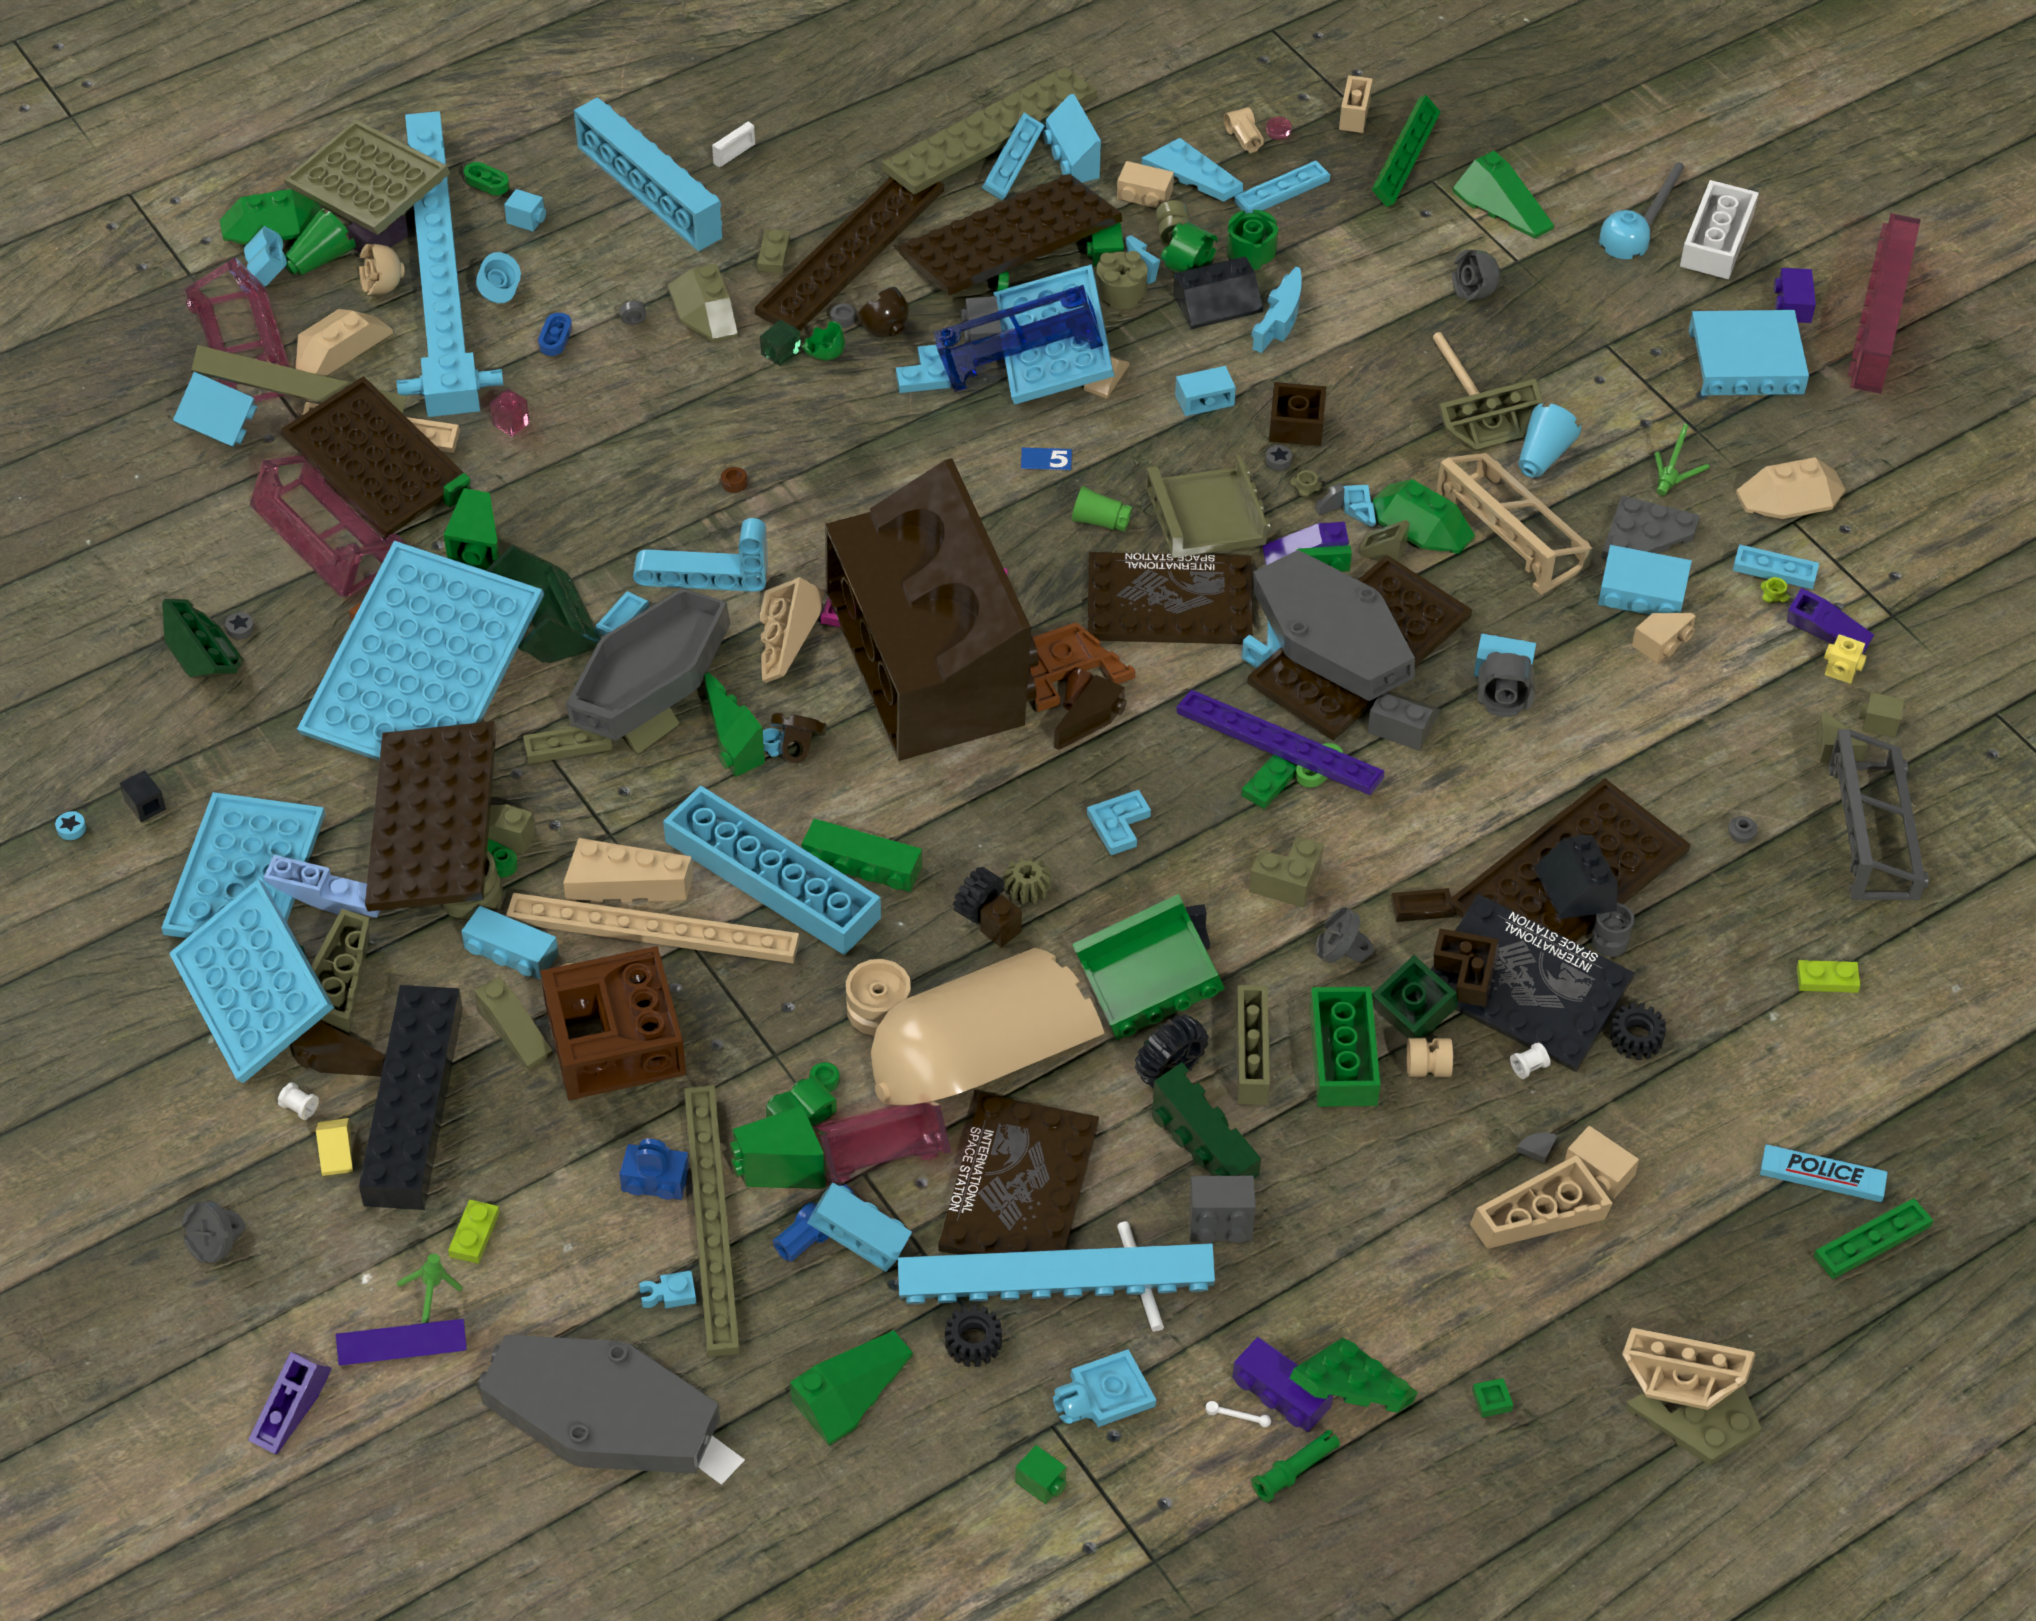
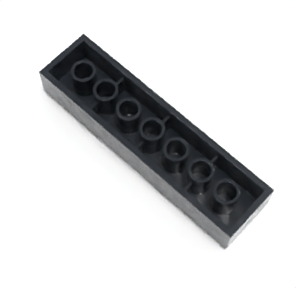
M400 985L359 1183L361 1198L365 1207L425 1210L463 1012L459 988Z

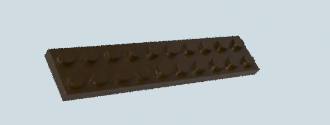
M890 177L755 306V315L797 335L944 192V184L937 182L913 194Z

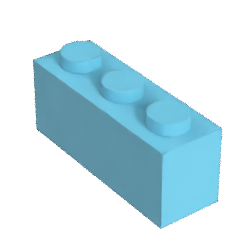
M482 906L478 907L462 930L464 948L470 953L482 955L493 960L498 965L511 967L518 970L524 976H532L541 980L540 970L549 969L559 955L555 936Z
M832 1183L824 1192L807 1222L885 1272L896 1262L912 1233L899 1220L889 1218L881 1213L875 1205L860 1200L852 1195L849 1189L844 1186H838L835 1183Z

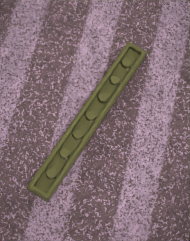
M197 345L191 369L192 373L196 372L201 375L319 404L352 384L351 382ZM379 390L403 413L407 396Z

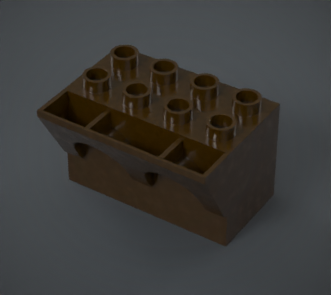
M953 458L942 461L870 508V512L826 523V594L838 618L840 627L898 761L1025 726L1026 702L1036 700L1037 697L1034 679L1029 668L1037 667L1039 664L1037 648L1031 636V626Z

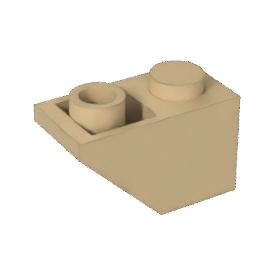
M1652 613L1636 627L1632 647L1656 663H1659L1666 656L1670 657L1673 655L1678 645L1683 641L1687 642L1690 640L1695 632L1693 626L1696 616L1692 613Z

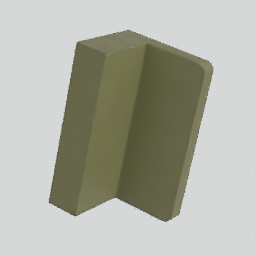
M669 707L626 734L625 738L634 753H640L678 726L679 721Z

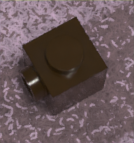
M1001 894L993 901H988L982 907L981 932L1002 948L1022 932V910Z

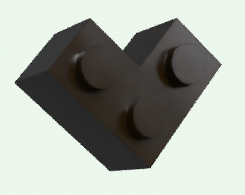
M1439 928L1433 954L1434 970L1459 974L1457 983L1458 1002L1487 1007L1498 958V939Z

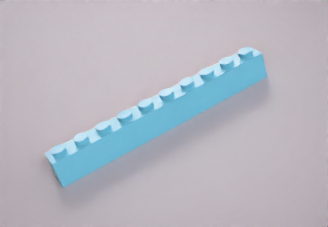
M1213 1244L898 1258L900 1300H906V1304L911 1305L924 1304L925 1299L938 1298V1303L957 1302L956 1297H969L971 1302L987 1301L988 1296L997 1295L1001 1296V1300H1017L1020 1294H1032L1033 1299L1051 1298V1293H1063L1064 1297L1073 1298L1081 1297L1082 1292L1095 1291V1296L1114 1295V1290H1126L1128 1295L1144 1294L1145 1289L1158 1288V1293L1177 1292L1178 1287H1189L1190 1292L1208 1291V1286H1214L1215 1282Z

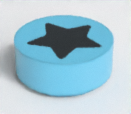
M78 812L63 813L55 822L58 835L65 840H75L86 831L84 817Z

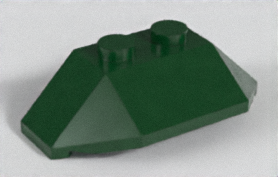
M164 599L162 603L164 641L188 676L193 678L218 677L237 673L244 659L220 626L206 614L193 608L194 604L188 599Z

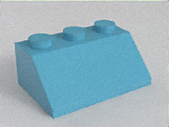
M1070 94L1046 119V130H1043V138L1046 145H1050L1053 158L1059 161L1063 175L1071 174L1080 182L1100 178L1101 140L1076 96Z
M1610 545L1598 605L1648 615L1652 613H1681L1692 560Z

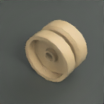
M873 959L860 963L849 973L846 980L847 1017L853 1027L868 1035L875 1036L876 1029L888 1011L911 997L910 977L904 968L889 960Z

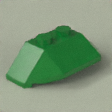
M292 189L240 197L219 220L223 241L231 240L235 243L247 245L264 226L279 233L282 240L299 238L316 213L321 210L320 204Z
M1413 479L1387 485L1372 500L1378 523L1387 527L1407 520L1410 523L1407 540L1421 549L1451 551L1452 553L1459 554L1475 539L1474 532L1455 503Z

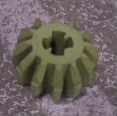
M1032 856L1026 861L1019 857L1017 863L1010 862L1008 869L1003 873L1005 894H1010L1012 901L1020 899L1022 905L1026 901H1031L1035 905L1037 898L1045 900L1047 892H1050L1052 887L1050 868L1045 867L1043 860L1034 862Z

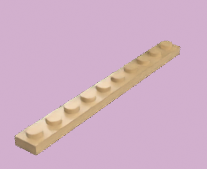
M513 893L506 917L533 927L793 964L799 944V933L518 893Z

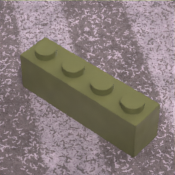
M1238 985L1237 1104L1268 1105L1270 1086L1268 986Z

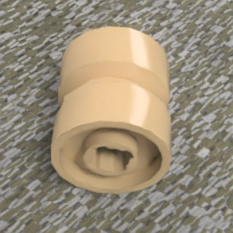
M1408 1038L1406 1054L1408 1077H1426L1428 1073H1432L1434 1077H1451L1453 1069L1451 1038H1434L1431 1043L1427 1042L1425 1038Z

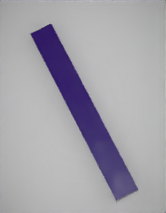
M1190 690L1176 707L1177 714L1365 794L1371 795L1384 779V770L1194 690Z

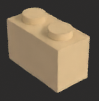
M1348 75L1341 106L1339 130L1364 132L1371 99L1372 78Z
M1126 161L1117 181V199L1158 208L1162 203L1168 201L1172 194L1174 172Z
M1588 1126L1567 1149L1565 1158L1566 1161L1578 1155L1603 1191L1613 1199L1635 1177L1639 1163L1637 1157L1591 1126Z

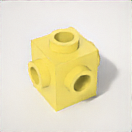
M1838 635L1834 645L1829 643L1824 659L1828 660L1825 675L1851 684L1856 671H1862L1867 658L1866 655L1862 654L1865 643Z

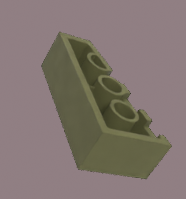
M341 909L311 967L334 1006L320 1021L350 1036L370 931L368 917Z

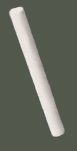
M1129 1222L1119 1223L1117 1228L1124 1248L1137 1247ZM1145 1289V1293L1140 1294L1151 1329L1153 1332L1163 1330L1164 1325L1152 1290Z

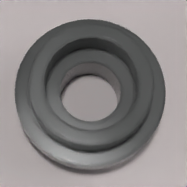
M1745 816L1733 818L1728 826L1731 838L1737 843L1750 842L1756 836L1758 829L1756 823Z

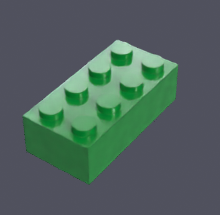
M1312 987L1309 1013L1317 1107L1378 1106L1380 1075L1371 987Z

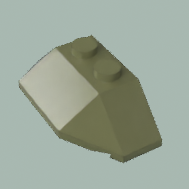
M717 263L686 270L668 284L670 295L682 324L706 336L712 342L738 337L730 297Z
M1532 379L1440 403L1438 406L1445 429L1475 451L1523 438L1527 432L1532 411L1538 404H1542L1543 401L1537 381Z

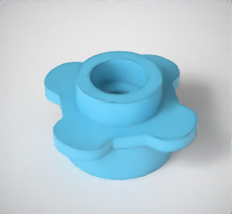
M776 728L763 730L764 751L772 757L780 754L779 744L782 733Z

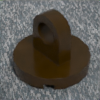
M774 713L770 722L771 726L782 729L779 753L782 759L788 763L803 761L809 753L812 735L824 736L827 728L826 723L819 722V720L799 715H790L789 719L783 718L782 713ZM792 741L797 742L800 746V753L797 757L791 756L788 752V745Z

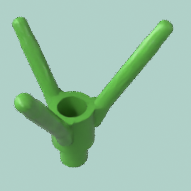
M1686 423L1683 424L1667 467L1663 466L1660 453H1655L1659 471V485L1656 492L1660 495H1666L1668 489H1671L1673 485L1678 484L1680 481L1709 469V464H1705L1681 475L1674 469L1688 429V424Z
M430 1254L419 1270L397 1281V1286L401 1287L422 1277L423 1283L427 1285L422 1323H429L434 1286L440 1284L442 1279L457 1291L462 1290V1286L447 1274L442 1267L440 1256L437 1254Z

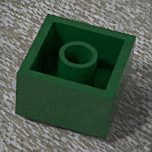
M1415 955L1407 960L1372 993L1374 1008L1406 1038H1425L1458 1007L1457 993Z

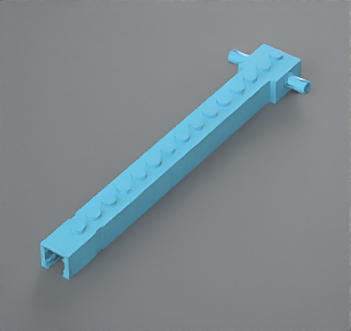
M440 111L405 115L408 146L446 165ZM447 176L440 184L436 185L421 200L414 204L428 357L421 358L422 375H420V378L396 380L398 394L404 396L422 394L425 397L428 417L479 412L478 390L489 386H504L502 369L478 371V369H475L473 352L466 353Z

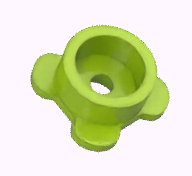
M1773 577L1761 583L1760 588L1764 592L1762 599L1765 602L1781 601L1785 603L1789 601L1790 596L1786 593L1787 583L1783 579Z

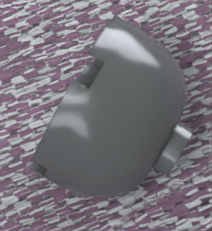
M1464 250L1460 252L1454 264H1458L1457 270L1452 272V282L1456 294L1460 298L1464 296L1467 301L1483 300L1492 295L1500 281V269L1496 259L1488 252L1480 250Z

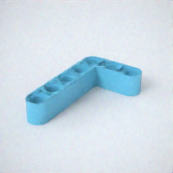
M748 518L742 522L739 554L665 550L639 551L636 555L633 579L639 585L652 587L751 592L763 590L766 585L768 570L766 525L763 521L756 518Z

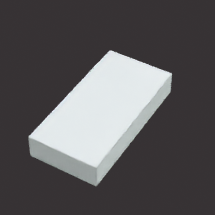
M748 121L713 144V163L720 168L755 145L754 125Z

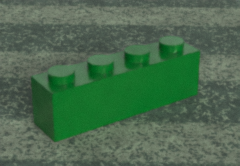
M815 818L801 844L802 849L843 874L862 878L868 882L887 885L896 890L901 889L911 892L922 868L921 848Z

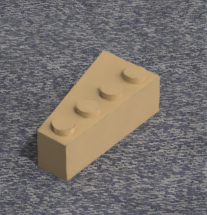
M579 838L563 882L565 899L577 902V900H591V903H603L604 899H621V902H632L636 898H647L648 901L686 900L693 880L691 856Z
M1575 1155L1481 1205L1476 1209L1470 1225L1485 1247L1490 1249L1605 1220L1613 1203L1578 1155Z

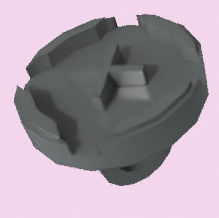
M1342 907L1333 912L1326 920L1324 927L1327 929L1324 935H1318L1316 942V953L1319 958L1327 963H1334L1345 954L1355 961L1363 962L1373 953L1371 941L1358 931L1360 917L1357 912L1350 908Z
M207 1200L192 1204L185 1211L182 1220V1227H186V1235H183L185 1245L189 1252L200 1262L214 1263L221 1261L229 1255L233 1242L240 1237L245 1228V1223L238 1214L233 1211L224 1210L215 1202Z

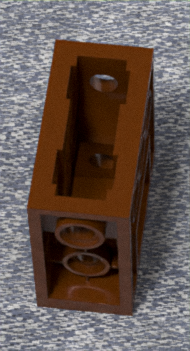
M658 946L540 970L545 1007L568 1101L686 1075L683 1039ZM639 1001H646L649 1003V1006L639 1007L636 1004ZM595 1019L601 1020L602 1033L569 1039L566 1029L567 1025ZM650 1024L654 1026V1029L645 1031L642 1029V1026Z

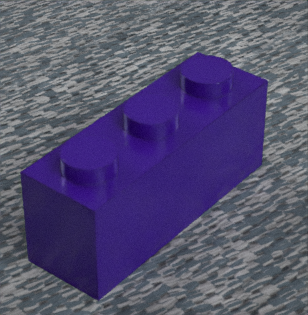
M1257 1337L1234 1361L1232 1378L1240 1388L1246 1391L1250 1390L1257 1395L1265 1406L1271 1409L1275 1408L1283 1414L1290 1424L1295 1427H1301L1306 1432H1309L1331 1408L1333 1395L1329 1394L1327 1399L1314 1397L1291 1380V1373L1298 1365Z

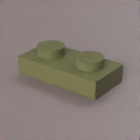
M765 229L757 262L758 271L783 273L790 242V231Z

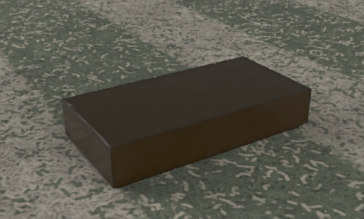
M1449 888L1392 893L1391 902L1396 922L1453 917L1454 908L1448 903L1451 898Z

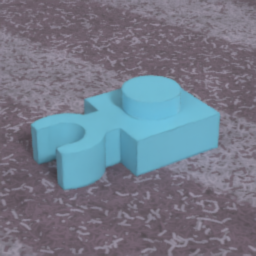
M691 1271L660 1275L661 1283L655 1284L652 1281H644L639 1284L640 1293H652L648 1297H641L642 1307L651 1308L659 1301H664L665 1308L696 1303Z

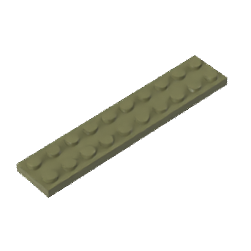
M1064 66L884 160L881 170L911 193L916 194L1003 148L1023 113L1046 125V119L1070 94H1074L1082 106L1097 98V89Z

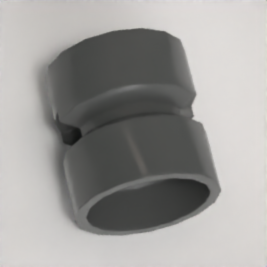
M1617 903V911L1596 914L1591 943L1593 948L1601 955L1616 957L1622 955L1628 949L1634 924V915L1627 906Z

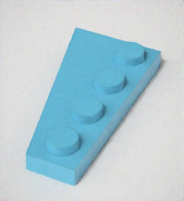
M1181 138L1142 157V165L1172 171L1174 176L1179 178L1180 183L1185 185L1194 184L1198 186L1199 191L1221 201H1226L1243 192L1242 182Z

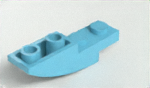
M1295 267L1289 275L1286 274L1282 279L1281 285L1270 293L1268 298L1270 309L1267 311L1264 320L1260 324L1257 323L1251 334L1253 350L1262 353L1274 338L1284 341L1295 324L1300 306L1302 280L1300 268Z

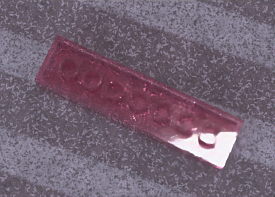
M1890 213L1888 223L1883 222L1880 238H1884V240L1879 239L1863 305L1864 308L1859 323L1863 325H1859L1855 340L1858 342L1855 343L1852 353V359H1856V362L1851 361L1847 375L1852 377L1851 388L1879 394L1882 392L1921 219Z

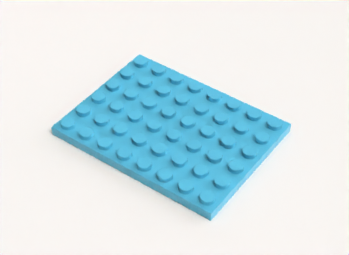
M394 541L297 728L298 732L310 738L380 761L382 733L481 722L544 596L542 589Z

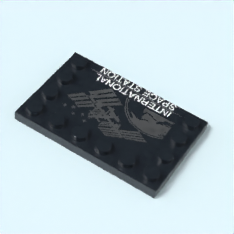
M1478 894L1455 931L1498 939V958L1487 1007L1458 1002V1007L1455 1010L1530 1049L1531 1045L1535 1043L1542 1044L1551 1060L1577 1072L1634 979V972ZM1433 964L1431 970L1457 993L1459 974L1434 970Z

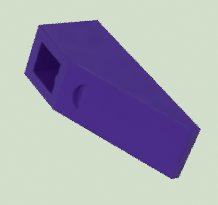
M1804 588L1800 589L1788 609L1787 623L1833 645L1838 635H1842L1865 643L1862 653L1864 654L1874 637V634L1829 601Z

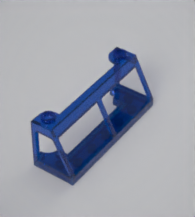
M1084 285L934 331L937 351L954 392L967 389L965 382L970 375L972 377L977 376V366L1074 336L1076 345L1080 344L1081 340L1086 341L1090 345L1091 350L1103 346L1095 309ZM1057 301H1061L1062 306L1067 309H1074L1020 326L1015 316L1016 314ZM1006 317H1010L1015 327L953 347L961 339L960 332Z

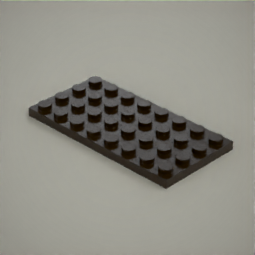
M1068 174L1062 175L1049 183L1040 184L1037 188L1025 193H1019L1004 202H998L985 210L976 211L966 218L955 220L940 229L931 230L928 234L921 237L912 238L906 243L899 245L898 248L899 254L949 296L1122 222V214L1073 175Z
M1388 555L1384 556L1358 579V581L1376 589L1382 595L1415 657V667L1472 615L1471 608ZM1282 647L1248 675L1247 680L1249 685L1332 741L1371 708L1378 698L1376 697L1368 701L1305 668L1286 656Z
M494 721L382 733L365 897L367 912L484 900L497 730Z
M1604 778L1451 897L1448 903L1454 908V912L1463 919L1476 896L1480 894L1573 942H1577L1594 928L1596 914L1559 919L1535 873V866L1564 838H1571L1577 835L1593 836L1618 881L1617 903L1621 904L1627 902L1688 853L1691 844Z

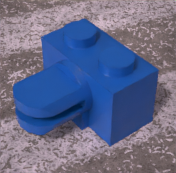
M643 1139L639 1145L628 1144L620 1171L622 1191L632 1195L658 1196L665 1200L672 1198L682 1200L690 1170L688 1152L670 1150L664 1142L656 1139Z

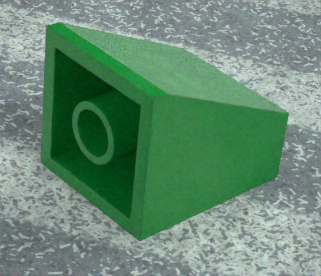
M464 488L443 535L447 558L502 576L490 493Z
M803 1106L733 1129L734 1142L730 1143V1149L734 1159L731 1160L736 1177L742 1176L746 1187L822 1189L826 1187L824 1152Z

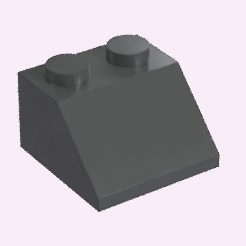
M1388 691L1378 696L1370 711L1368 733L1420 751L1440 713V708Z

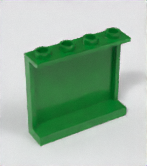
M1179 894L1072 944L1117 1040L1129 1037L1150 1024H1157L1165 1017L1178 1011H1184L1203 999L1212 998L1218 992L1225 989Z

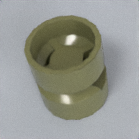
M1166 201L1156 210L1158 231L1163 245H1170L1173 239V230L1178 223L1185 224L1189 222L1188 208L1181 201Z

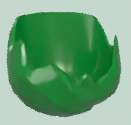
M835 321L829 322L826 329L815 327L813 335L808 339L806 338L804 345H802L806 354L822 361H832L838 358L843 353L846 344L842 327Z

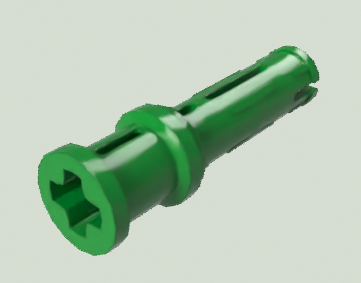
M1326 1430L1322 1435L1287 1460H1277L1272 1464V1468L1263 1475L1254 1476L1251 1479V1484L1255 1493L1267 1503L1272 1501L1274 1494L1284 1487L1290 1488L1293 1486L1298 1475L1340 1447V1441L1336 1434L1330 1438L1329 1436L1333 1434V1431Z

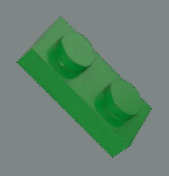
M1350 545L1297 549L1341 572L1350 571L1352 557Z
M1273 755L1242 788L1241 796L1265 809L1296 776L1297 767L1281 757Z

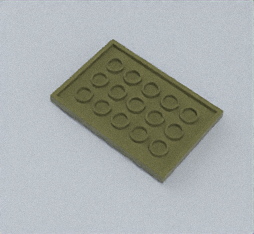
M355 119L288 175L284 181L287 187L379 235L411 206L421 200L431 189L440 184L450 174L447 165Z

